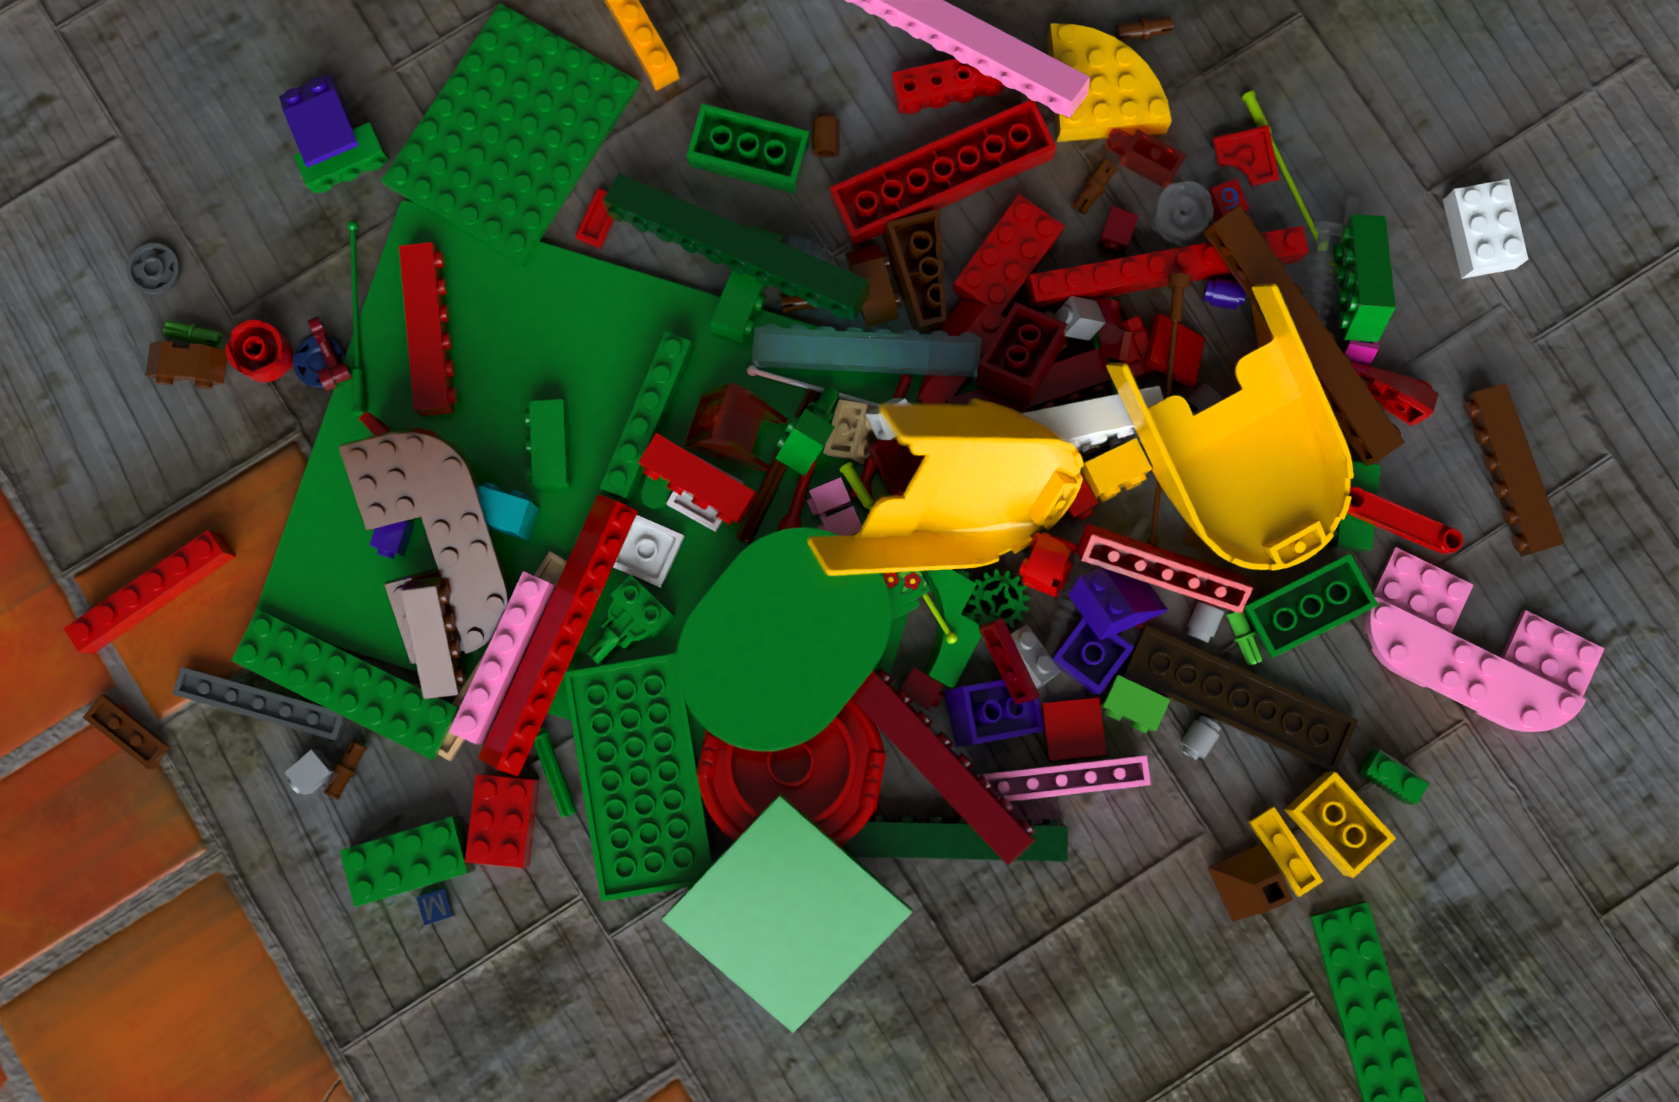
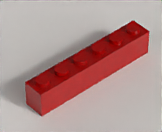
M433 242L399 246L414 411L420 416L454 413V404H457L458 397L456 388L452 387L451 377L455 376V367L453 360L449 359V349H452V337L450 332H447L446 322L450 321L448 306L444 305L443 296L447 294L446 280L442 278L441 268L445 267L444 255Z
M1086 524L1076 549L1081 561L1241 614L1253 590L1252 585L1244 575L1090 524Z
M206 530L63 629L78 652L94 654L236 556L220 533Z

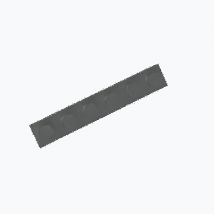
M186 667L180 668L172 695L335 741H339L346 717L321 705Z

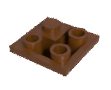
M1260 843L1207 867L1232 921L1266 913L1293 900L1280 871Z

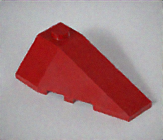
M961 300L948 315L947 321L942 327L917 401L922 405H943L947 399L955 397L978 369L981 359L1006 318L988 305Z

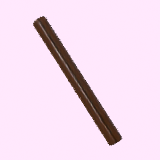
M808 389L795 416L800 418L809 403L817 402L821 394ZM781 448L778 449L756 494L757 497L750 506L736 535V538L745 544L751 543L788 467L775 459Z

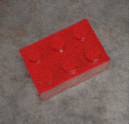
M476 774L465 856L466 863L514 868L530 866L540 779Z

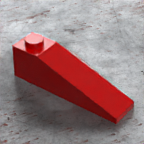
M1351 362L1356 373L1366 381L1368 390L1375 400H1378L1383 405L1384 410L1412 427L1430 417L1434 412L1439 393L1432 390L1433 387L1428 382Z

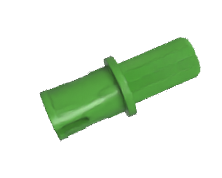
M169 320L165 322L163 327V333L166 337L187 341L189 345L193 343L220 348L223 341L222 338H218L223 337L221 331L201 328L196 323L187 325Z
M1244 610L1242 614L1235 611L1225 614L1235 634L1233 640L1238 642L1246 663L1254 665L1261 662L1263 657L1254 637L1256 632L1251 630Z

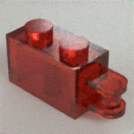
M1113 129L1106 140L1107 148L1122 156L1119 162L1120 165L1167 190L1187 156L1139 129L1136 130L1134 136L1121 129Z

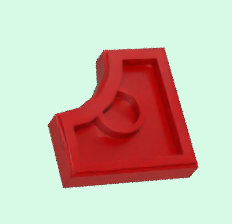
M1269 125L1212 139L1218 167L1230 166L1238 169L1247 177L1251 187L1279 181L1280 178Z

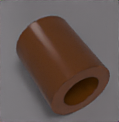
M820 113L818 117L812 120V154L821 158L838 156L840 120L831 113Z

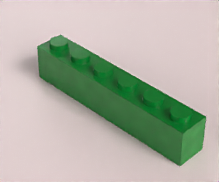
M667 331L664 332L600 485V489L604 493L631 503L644 469L638 461L655 434H659L694 352L692 341Z

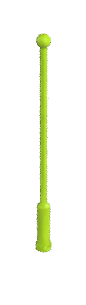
M1250 91L1244 94L1241 98L1246 103L1256 126L1269 125L1255 97V92ZM1272 139L1275 158L1327 263L1326 270L1334 272L1337 264L1331 260Z
M849 462L839 470L845 475L864 508H868L871 512L874 507V501L854 470L852 462ZM928 593L923 595L924 600L944 630L946 641L950 644L955 643L957 635L950 631Z

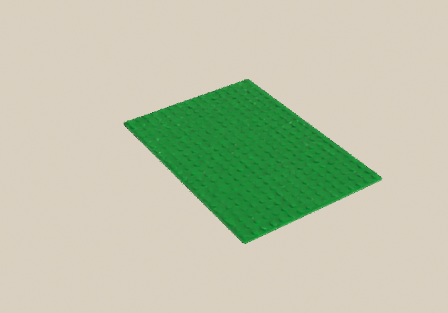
M402 201L398 207L359 317L360 368L364 374L366 412H370L384 422L391 431L405 428H422L437 432V435L444 437L450 442L453 441L469 459L477 483L480 484L479 486L483 487L484 482L501 487V490L506 491V494L510 495L511 490L524 493L528 495V498L533 499V504L540 510L530 541L490 529L496 552L500 555L507 577L510 593L509 601L522 572L524 571L534 576L549 551L568 561L597 495L619 501L638 511V516L685 536L662 589L636 578L675 618L656 637L650 634L642 640L632 641L625 649L619 643L601 660L600 664L592 659L593 657L589 656L585 651L604 634L605 629L600 624L607 618L609 606L614 600L611 594L629 576V574L612 568L566 672L677 653L680 635L689 615L733 560L745 548L758 539L777 531L780 519H784V516L789 513L799 481L800 473L787 467L750 544H745L736 538L746 515L739 525L733 521L730 525L722 522L716 533L667 505L660 510L649 509L641 500V490L646 479L645 474H642L631 503L608 495L600 489L602 480L665 331L692 341L694 352L659 435L743 481L744 485L755 491L756 494L779 449L776 445L795 416L808 389L759 375L750 376L747 374L748 366L755 365L759 370L818 387H832L839 393L878 404H884L892 399L902 374L908 373L911 375L912 380L905 398L910 404L922 405L917 401V397L930 363L928 360L765 310H761V312L756 311L753 318L756 320L754 330L751 336L746 335L744 342L740 343L711 332V319L721 298L719 296L540 241L523 266L416 203ZM433 242L439 251L443 252L445 267L441 268L442 278L446 280L447 294L443 296L444 305L448 306L450 321L446 322L447 332H450L452 337V349H449V359H452L454 362L455 376H452L451 380L452 387H455L457 391L458 402L454 404V413L420 416L414 411L399 246ZM352 337L344 359L351 376L352 370L355 368L354 337ZM973 374L956 396L979 389V385H976L977 375ZM352 378L338 383L337 387L333 390L256 610H263L332 645L418 672L416 663H410L384 584L389 580L437 569L438 567L421 517L407 520L413 523L414 527L405 556L395 554L394 559L377 555L378 549L369 546L374 529L366 530L339 450L340 444L374 436L360 421V416L352 415L353 394ZM840 398L837 399V401L835 402V404H834V406H833V408H832V410H831V411H832L831 413L833 414V416H832V418H831L830 421H829L830 424H832L833 417H834V414H835V410H836V407H837V404H838V400H839ZM564 399L568 404L571 488L537 490L532 485V482L528 481L527 466L531 465V454H528L526 450V438L530 437V426H526L525 410L529 409V401ZM875 434L873 435L871 443L875 442ZM824 445L818 455L800 512V525L802 527L818 529V526L822 524L818 514L812 515L807 500L811 498L809 490L841 477L848 493L851 485L839 469L845 464L852 462L853 468L860 478L865 465H859L852 460L828 456L823 453ZM876 468L870 482L872 486L870 490L872 492L871 497L874 504L878 499L890 496ZM850 497L851 505L830 513L826 517L853 506L863 526L870 510L864 508L861 501ZM909 613L891 622V630L886 648L875 666L877 670L882 668L890 675ZM491 640L472 652L465 654V651H461L458 659L460 667L465 668L466 681L487 650ZM563 677L547 713L571 721L565 679ZM688 707L696 761H699L706 728L696 719Z

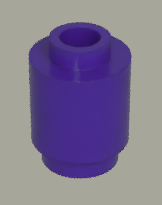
M1217 277L1214 280L1207 279L1203 293V301L1209 302V305L1236 310L1238 305L1243 306L1246 293L1237 281Z

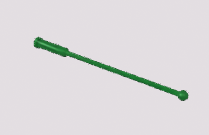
M351 220L347 223V228L350 230L355 366L352 370V415L361 416L366 409L364 403V374L360 368L356 230L358 229V223Z

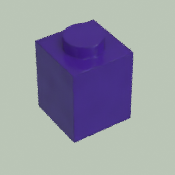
M405 520L375 528L369 546L378 549L377 555L394 559L395 554L405 556L414 524Z

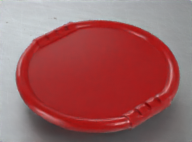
M850 698L831 723L819 734L806 742L777 751L748 750L731 745L706 729L696 775L698 776L701 796L709 814L718 827L733 841L781 793L842 846L864 827L873 812L876 811L887 755L885 754L877 725Z

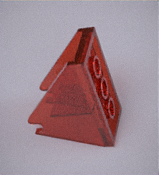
M727 383L701 394L684 446L753 470L770 472V465L751 454L761 421L765 420L779 425V423L786 424L788 419L746 388L733 383Z

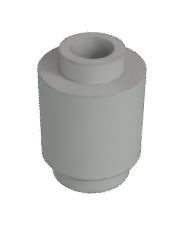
M1197 601L1187 625L1189 628L1187 635L1209 643L1210 638H1214L1224 614L1223 611L1219 610L1220 606L1205 601L1203 603Z
M1201 716L1198 721L1194 720L1180 742L1184 747L1182 752L1194 760H1197L1198 757L1205 759L1219 738L1218 732L1221 727L1204 716Z

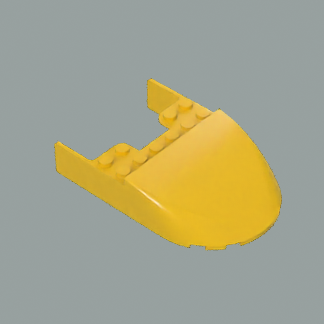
M1275 283L1257 284L1252 287V290L1273 336L1272 340L1244 355L1237 361L1234 371L1241 390L1195 415L1192 414L1184 398L1174 395L1147 408L1127 364L1110 363L1106 365L1153 465L1151 470L1172 504L1195 533L1215 553L1231 563L1253 570L1288 568L1309 559L1320 551L1333 538L1334 535L1332 533L1337 528L1340 520H1344L1352 498L1349 496L1351 479L1354 477L1352 459L1345 438L1279 289Z
M971 399L968 406L881 404L879 411L899 441L909 443V448L914 454L926 456L904 495L878 499L861 530L856 535L810 537L808 544L827 575L964 569L996 563L999 561L1000 555L1011 550L1016 554L1031 545L1032 537H1034L1036 532L1039 533L1044 528L1049 531L1061 519L1073 503L1081 487L1083 477L1080 474V470L1084 466L1083 460L1073 444L1057 432L1026 415L994 403Z

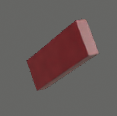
M1003 618L980 625L978 627L1015 705L1032 701L1039 697L1036 686Z

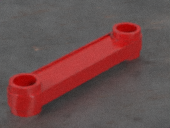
M1350 487L1349 496L1352 497V502L1347 511L1348 515L1438 553H1453L1462 547L1463 536L1457 529L1361 488Z

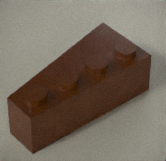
M940 209L889 221L882 232L914 337L939 331L947 321L945 285L943 284L944 268L941 255Z

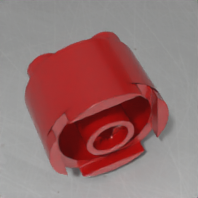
M248 320L237 325L230 333L231 337L229 342L226 343L225 348L227 359L233 368L256 382H271L279 379L292 368V345L289 339L274 326L260 320Z
M1036 532L1030 548L1033 549L1029 559L1025 558L1019 571V574L1023 575L1022 581L1024 586L1057 598L1059 596L1057 589L1063 590L1074 564L1073 561L1069 560L1070 554L1077 553L1078 545L1046 532L1042 534Z

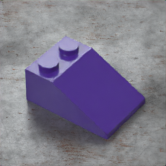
M330 74L324 77H316L310 83L298 88H291L279 96L284 115L307 168L359 146L346 101Z
M1099 568L1080 576L1068 594L1100 641L1161 615L1168 610L1149 583L1105 568Z
M1003 680L945 691L955 748L1045 731L1038 697L1032 701L1015 705Z

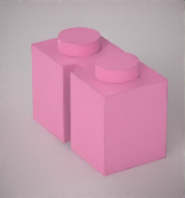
M841 477L809 490L811 496L807 500L812 515L818 514L822 522L818 529L840 536L856 535L861 530L862 525L853 506L826 517L830 513L851 505L850 497Z

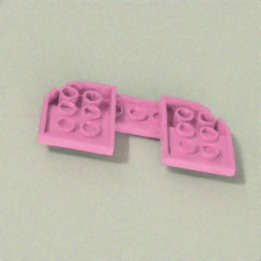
M1397 547L1392 548L1372 590L1379 606L1364 612L1365 634L1367 633L1372 646L1371 651L1387 669L1421 687H1428L1475 710L1476 714L1515 731L1538 732L1555 729L1570 721L1581 710L1587 700L1583 698L1584 693L1605 648L1525 610L1521 611L1501 657L1452 634L1473 588V584Z

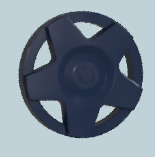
M312 336L303 341L296 349L295 354H293V368L298 378L305 384L314 388H324L321 382H317L319 380L317 370L327 367V363L316 338ZM328 337L330 344L333 345L332 348L337 359L341 357V363H343L346 356L344 349L338 342ZM309 346L308 351L303 352ZM300 367L306 368L304 376L300 371Z

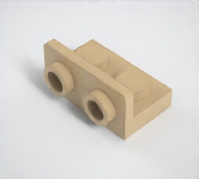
M839 399L832 425L835 428L826 442L823 453L832 457L852 460L859 465H865L866 459L870 454L866 446L871 444L874 435L866 413L874 408L869 404Z

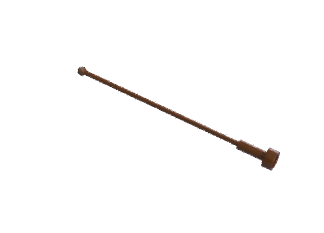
M1168 274L1167 286L1173 288L1169 320L1172 321L1165 398L1171 396L1177 327L1182 317L1184 289L1190 288L1191 275ZM1157 478L1151 536L1147 540V544L1156 547L1159 543L1156 535L1161 485Z

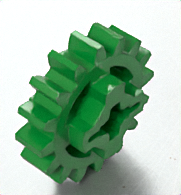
M998 569L994 570L993 577H990L987 572L983 574L984 582L977 579L974 581L977 583V590H973L971 596H974V599L968 601L967 604L975 607L971 614L974 616L979 615V625L999 619L1000 614L1006 610L1014 612L1010 617L1003 619L1010 629L1015 627L1014 619L1019 622L1024 620L1020 612L1029 611V608L1023 605V602L1030 600V596L1023 595L1022 593L1027 586H1018L1019 576L1012 580L1009 578L1010 571H1006L1003 576H1000ZM999 582L996 589L992 591L983 590L987 585ZM1009 586L1015 591L1017 600L1011 597L1008 591ZM1003 589L1001 595L1002 600L1006 604H1002L995 613V601L991 600V598H995ZM980 601L986 603L989 609L988 616L983 612Z

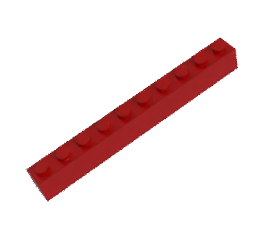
M1303 226L1259 233L1267 239L1271 251L1284 265L1298 263L1309 253ZM1209 242L1030 274L1024 285L1029 308L1039 310L1061 306L1071 296L1093 300V297L1105 298L1166 287L1168 274L1171 273L1191 275V282L1232 275V273Z
M597 495L478 759L495 769L519 776L638 511L619 501Z

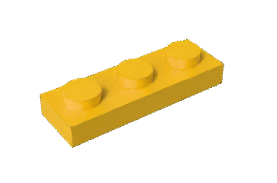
M1271 806L1248 821L1296 896H1302L1323 882L1275 807Z

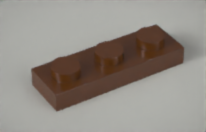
M100 695L83 716L86 721L148 770H153L171 748L168 743L107 695Z

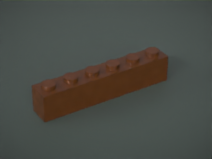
M1506 382L1466 396L1464 398V411L1473 423V435L1477 444L1482 448L1484 466L1491 473L1494 494L1500 498L1503 507V519L1510 526L1513 535V547L1519 552L1520 557L1564 544Z

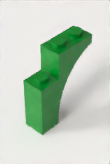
M952 569L920 571L929 583L937 610L950 631L957 635L955 643H948L946 641V634L937 621L935 644L923 673L945 687L954 689L981 637L978 628L980 626L978 624L979 618L965 611L963 615L961 614L977 583L969 580L971 575L961 569H955L954 571Z

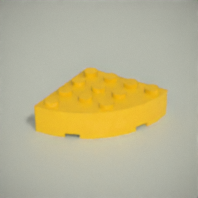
M1050 24L1047 35L1048 55L1090 77L1088 95L1071 118L1054 112L1057 142L1166 134L1172 122L1168 100L1159 80L1149 65L1132 48L1117 38L1094 28L1075 24Z

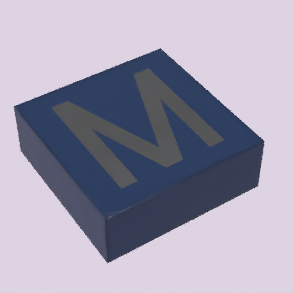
M447 888L416 897L424 926L455 916Z

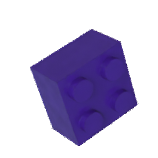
M1082 616L1051 658L1058 668L1094 695L1102 692L1134 647L1117 634L1100 641Z

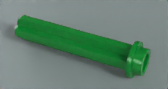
M546 727L540 728L533 744L560 816L567 817L574 814L576 808L548 736L551 732H547Z

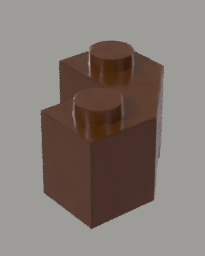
M878 245L845 253L849 272L869 280L870 294L860 310L866 327L899 319L897 308L901 307V301L898 291H893L887 272V270H890L887 254H882Z
M172 341L150 343L145 376L155 378V383L172 386L173 382L187 380L195 382V387L212 389L214 385L224 384L227 364L226 350L190 343V346H180Z

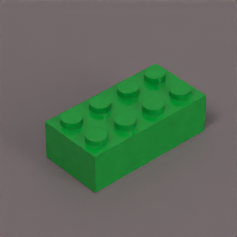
M702 103L687 152L689 166L696 169L796 195L810 146V133L799 128Z
M1351 214L1347 225L1342 226L1339 243H1335L1333 248V260H1337L1335 282L1339 283L1337 305H1341L1339 328H1343L1344 340L1378 342L1396 308L1386 216Z
M1348 554L1246 605L1244 613L1256 632L1268 658H1274L1379 606L1352 555Z
M461 816L449 817L340 850L354 908L475 871L473 863L465 862L467 839Z

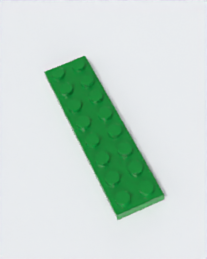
M260 609L256 610L231 661L430 760L436 759L460 707L440 697L424 699L420 687Z
M1363 901L1310 915L1362 1102H1426L1369 903Z

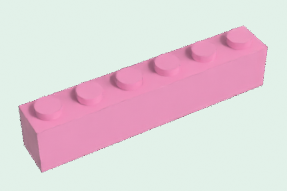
M524 571L522 572L449 730L450 733L474 744L484 743L552 596L555 585Z
M1142 755L982 774L994 786L991 791L999 799L1003 796L1008 801L1151 785L1147 756Z

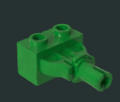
M826 387L817 402L809 403L800 418L794 416L776 445L781 450L775 459L803 476L806 475L835 428L829 421L833 416L831 410L839 397L836 389Z
M631 574L611 594L614 600L609 606L607 618L600 624L605 629L604 634L585 651L598 664L619 643L625 649L632 641L642 640L650 634L656 637L675 618Z

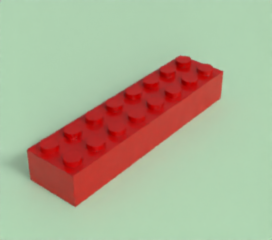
M1029 100L829 187L830 200L852 247L881 235L886 223L889 221L941 209L1053 159L1057 147L1035 101Z

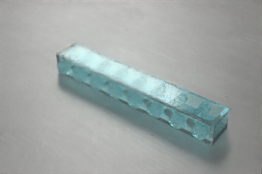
M763 324V328H754L752 361L756 367L977 377L978 365L982 359L983 343L981 337H977V334L969 332L960 333V336H948V333L943 331H933L931 335H920V332L916 330H904L903 334L891 333L892 331L888 329H875L874 332H863L861 328L850 327L846 331H835L833 327L820 326L818 330H807L808 328L803 325H792L791 329L780 328L776 324Z

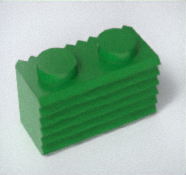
M1371 749L1357 769L1358 775H1362V778H1367V781H1372V784L1377 785V788H1382V791L1391 794L1392 797H1395L1397 801H1401L1402 804H1417L1430 784L1428 780L1381 749Z

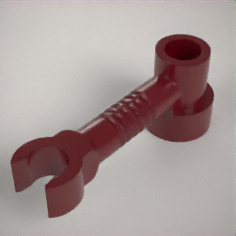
M317 316L307 321L327 363V367L317 370V374L325 390L329 391L336 388L338 383L348 380L352 376L345 362L339 364L323 323Z

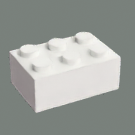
M1509 179L1457 188L1443 199L1461 279L1516 269L1529 259Z

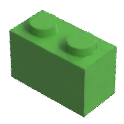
M1115 675L1100 705L1101 708L1106 710L1104 715L1119 722L1121 718L1132 722L1131 728L1146 734L1148 730L1157 731L1170 699L1120 675Z

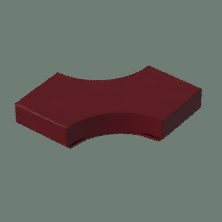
M1093 297V300L1097 301L1106 322L1097 332L1101 341V356L1127 361L1132 332L1127 330L1121 322L1119 301Z

